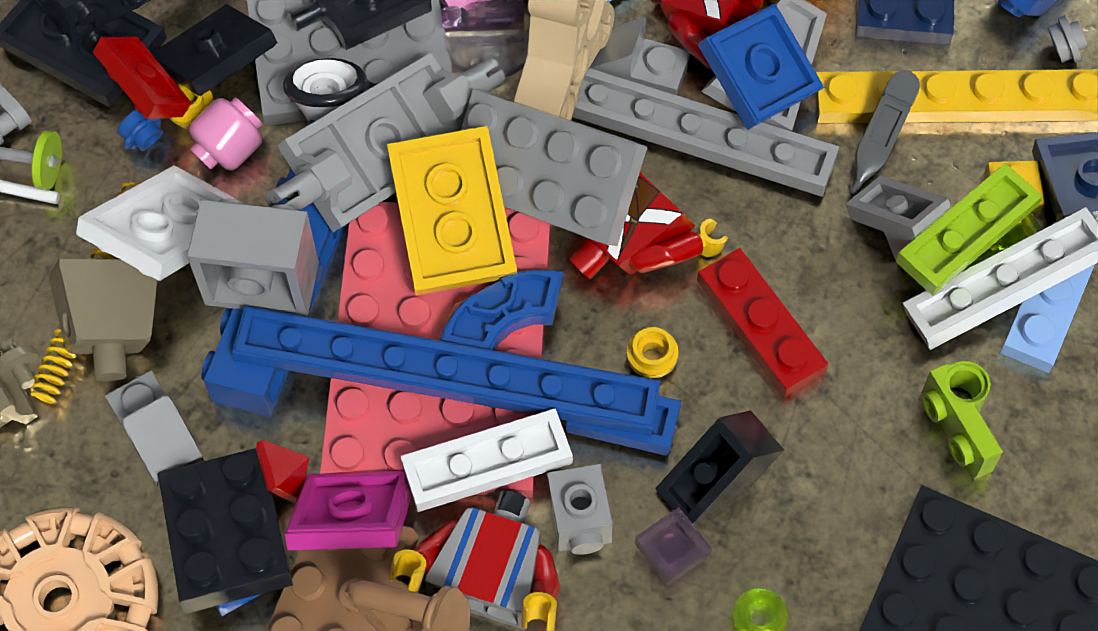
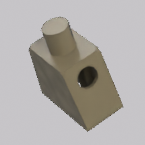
M59 258L49 274V282L66 351L71 354H93L94 377L96 380L115 381L126 378L125 354L141 352L151 339L157 280L142 274L137 268L121 259Z

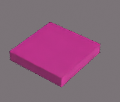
M382 471L307 475L285 531L287 550L397 547L412 497L405 472Z

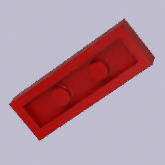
M741 248L698 271L697 281L784 398L827 372L829 363Z

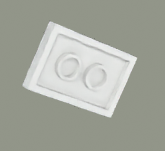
M172 166L78 218L76 235L96 245L101 251L112 254L137 268L142 274L161 281L189 263L187 255L200 200L218 202L221 199H237L186 171Z

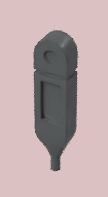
M902 70L896 72L886 84L881 95L882 97L855 152V181L849 192L851 195H857L862 184L873 176L889 157L908 116L910 107L913 105L919 92V79L911 71Z

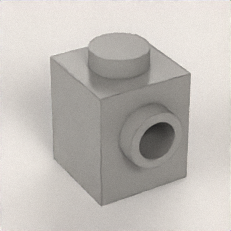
M601 464L548 472L547 493L558 551L571 550L573 554H589L603 548V544L612 543L613 523Z

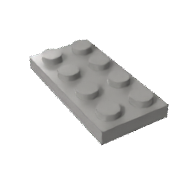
M473 89L461 130L488 126L504 207L600 243L618 246L647 146L486 91Z

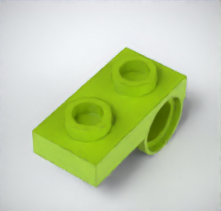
M959 361L951 365L947 363L929 372L921 392V400L929 418L933 422L939 421L949 438L948 446L954 460L961 467L966 466L973 479L976 480L993 472L1003 453V450L979 413L990 391V378L987 372L974 362ZM951 388L965 389L971 394L972 399L957 397L951 391Z

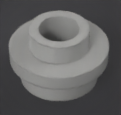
M1061 16L1058 18L1059 23L1049 26L1048 31L1061 63L1073 59L1076 63L1082 60L1080 50L1087 48L1088 45L1079 22L1075 21L1069 24L1066 16Z

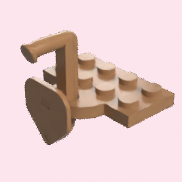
M403 526L397 547L300 550L291 570L293 586L283 589L266 631H470V604L457 587L444 586L437 594L429 597L409 591V585L402 582L404 575L396 576L393 581L388 580L395 554L400 550H412L416 547L419 539L418 534L413 528Z

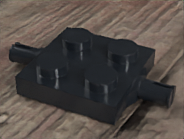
M314 0L313 3L289 12L288 15L297 32L302 28L323 20L328 26L333 28L344 48L348 50L431 12L432 4L431 0Z

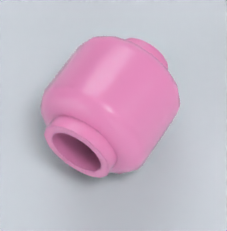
M236 97L230 102L227 99L217 98L190 124L189 133L196 142L190 150L210 170L217 164L226 170H235L261 145L262 136L259 129L263 124Z

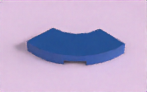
M529 270L500 277L499 282L486 287L475 295L471 294L457 307L442 331L439 341L495 351L498 344L513 331L530 325H553L563 283V272L555 270Z

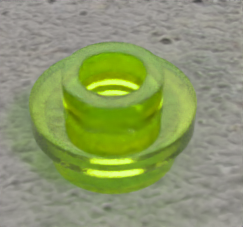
M757 588L743 593L737 599L732 618L737 631H784L788 622V610L779 595L767 589ZM755 610H762L768 614L770 622L766 625H757L752 622L750 614Z

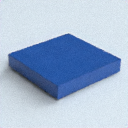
M776 4L705 38L698 44L747 130L825 88Z

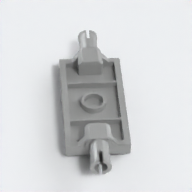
M432 53L420 58L277 145L278 149L296 176L277 188L267 191L265 200L268 207H272L281 200L286 199L288 202L284 205L292 206L300 211L309 204L314 203L334 233L396 193L387 144L461 131L472 90L477 89L490 92L494 88L500 87L505 82L503 70L501 69L488 77L486 73L499 65L496 60L490 57L483 59L479 64L462 74L458 72L451 73L441 69Z

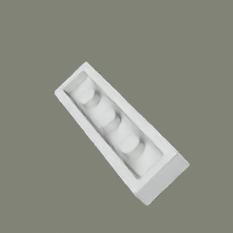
M1085 207L959 273L934 296L926 290L903 302L906 315L931 350L1098 263V222Z

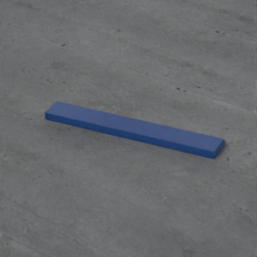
M244 306L232 351L234 361L532 415L556 408L560 420L651 436L661 382L655 379Z

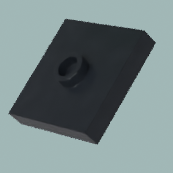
M225 4L151 54L172 79L196 95L202 96L276 46L278 42L270 28Z

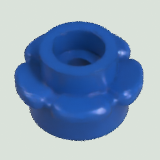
M137 110L130 113L117 129V134L124 140V148L135 149L138 147L141 151L150 148L163 133L159 127L161 119H146Z

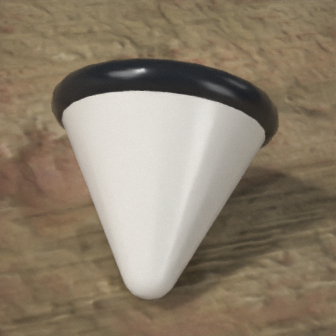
M322 58L304 62L291 69L284 78L283 89L285 94L295 102L308 121L310 119L317 121L362 94L367 87L368 79L366 72L353 62L337 58Z

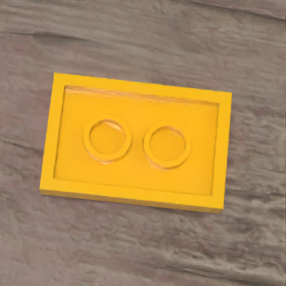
M488 126L387 144L416 296L500 280V277L517 274Z

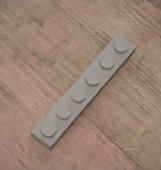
M591 68L588 69L584 76L572 116L823 197L839 151V146L763 122L747 130L737 114Z

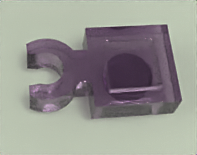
M523 0L475 2V10L469 11L457 6L442 8V27L445 29L447 43H460L468 38H477L478 46L525 44Z

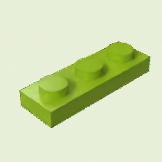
M1004 163L898 253L896 263L934 296L1037 208L1043 196L1010 166Z

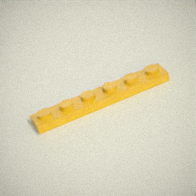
M1098 69L911 71L919 79L920 88L904 123L1098 121ZM898 71L816 72L825 87L815 94L817 123H869L887 82Z

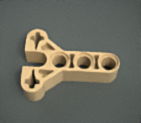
M529 0L530 29L528 56L514 101L571 120L584 76L600 48L603 49L606 46L611 35L615 17L614 8L607 0Z

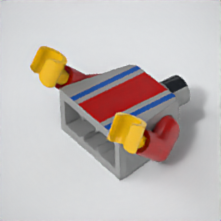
M508 490L501 491L493 514L476 508H467L460 519L449 520L422 540L412 550H400L393 558L388 580L393 581L399 575L410 577L409 591H419L423 576L427 575L425 586L427 596L429 597L437 594L444 586L457 587L469 601L471 613L523 630L527 629L529 621L540 619L547 622L546 631H554L560 583L553 555L549 549L541 545V531L536 527L523 524L531 502L519 493Z

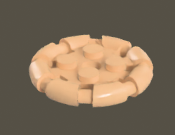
M61 507L32 513L25 516L26 522L14 529L7 531L4 528L0 531V581H9L5 588L4 596H0V626L5 624L8 631H148L146 627L150 614H156L158 607L156 570L152 559L144 558L141 553L140 547L142 542L124 524L100 512L96 513L95 516L82 514L80 508ZM76 535L86 536L82 550L68 548L70 540H73ZM37 540L41 547L22 558L19 550ZM112 561H121L124 568L109 576L104 566ZM59 587L71 590V600L63 610L58 612L44 610V600L50 591ZM115 604L129 607L125 622L114 620L116 616Z

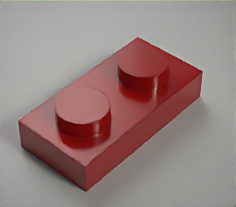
M138 37L100 38L93 50L94 55L106 68L108 75L120 85L133 101L134 107L138 112L144 115L146 119L176 118L185 115L192 102Z

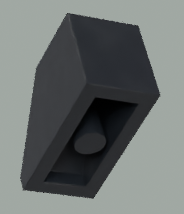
M751 410L719 417L655 489L689 529L699 524L753 485L785 449Z

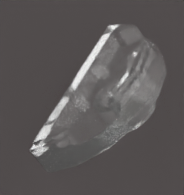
M529 29L443 32L450 60L463 72H466L488 57L493 58L499 64L486 73L488 77L501 69L505 77L512 76L525 66L528 56Z

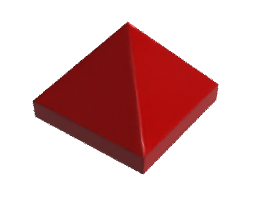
M265 440L257 442V447L255 448L267 490L292 503H296L305 482L310 457Z

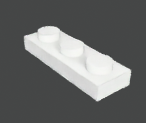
M555 408L401 456V461L417 512H421L573 464V455Z

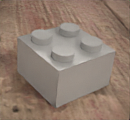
M221 199L218 202L200 200L187 258L204 304L207 306L244 310V306L308 317L319 260L307 212L299 211L292 206L283 204L273 205L270 208L246 205L235 199Z

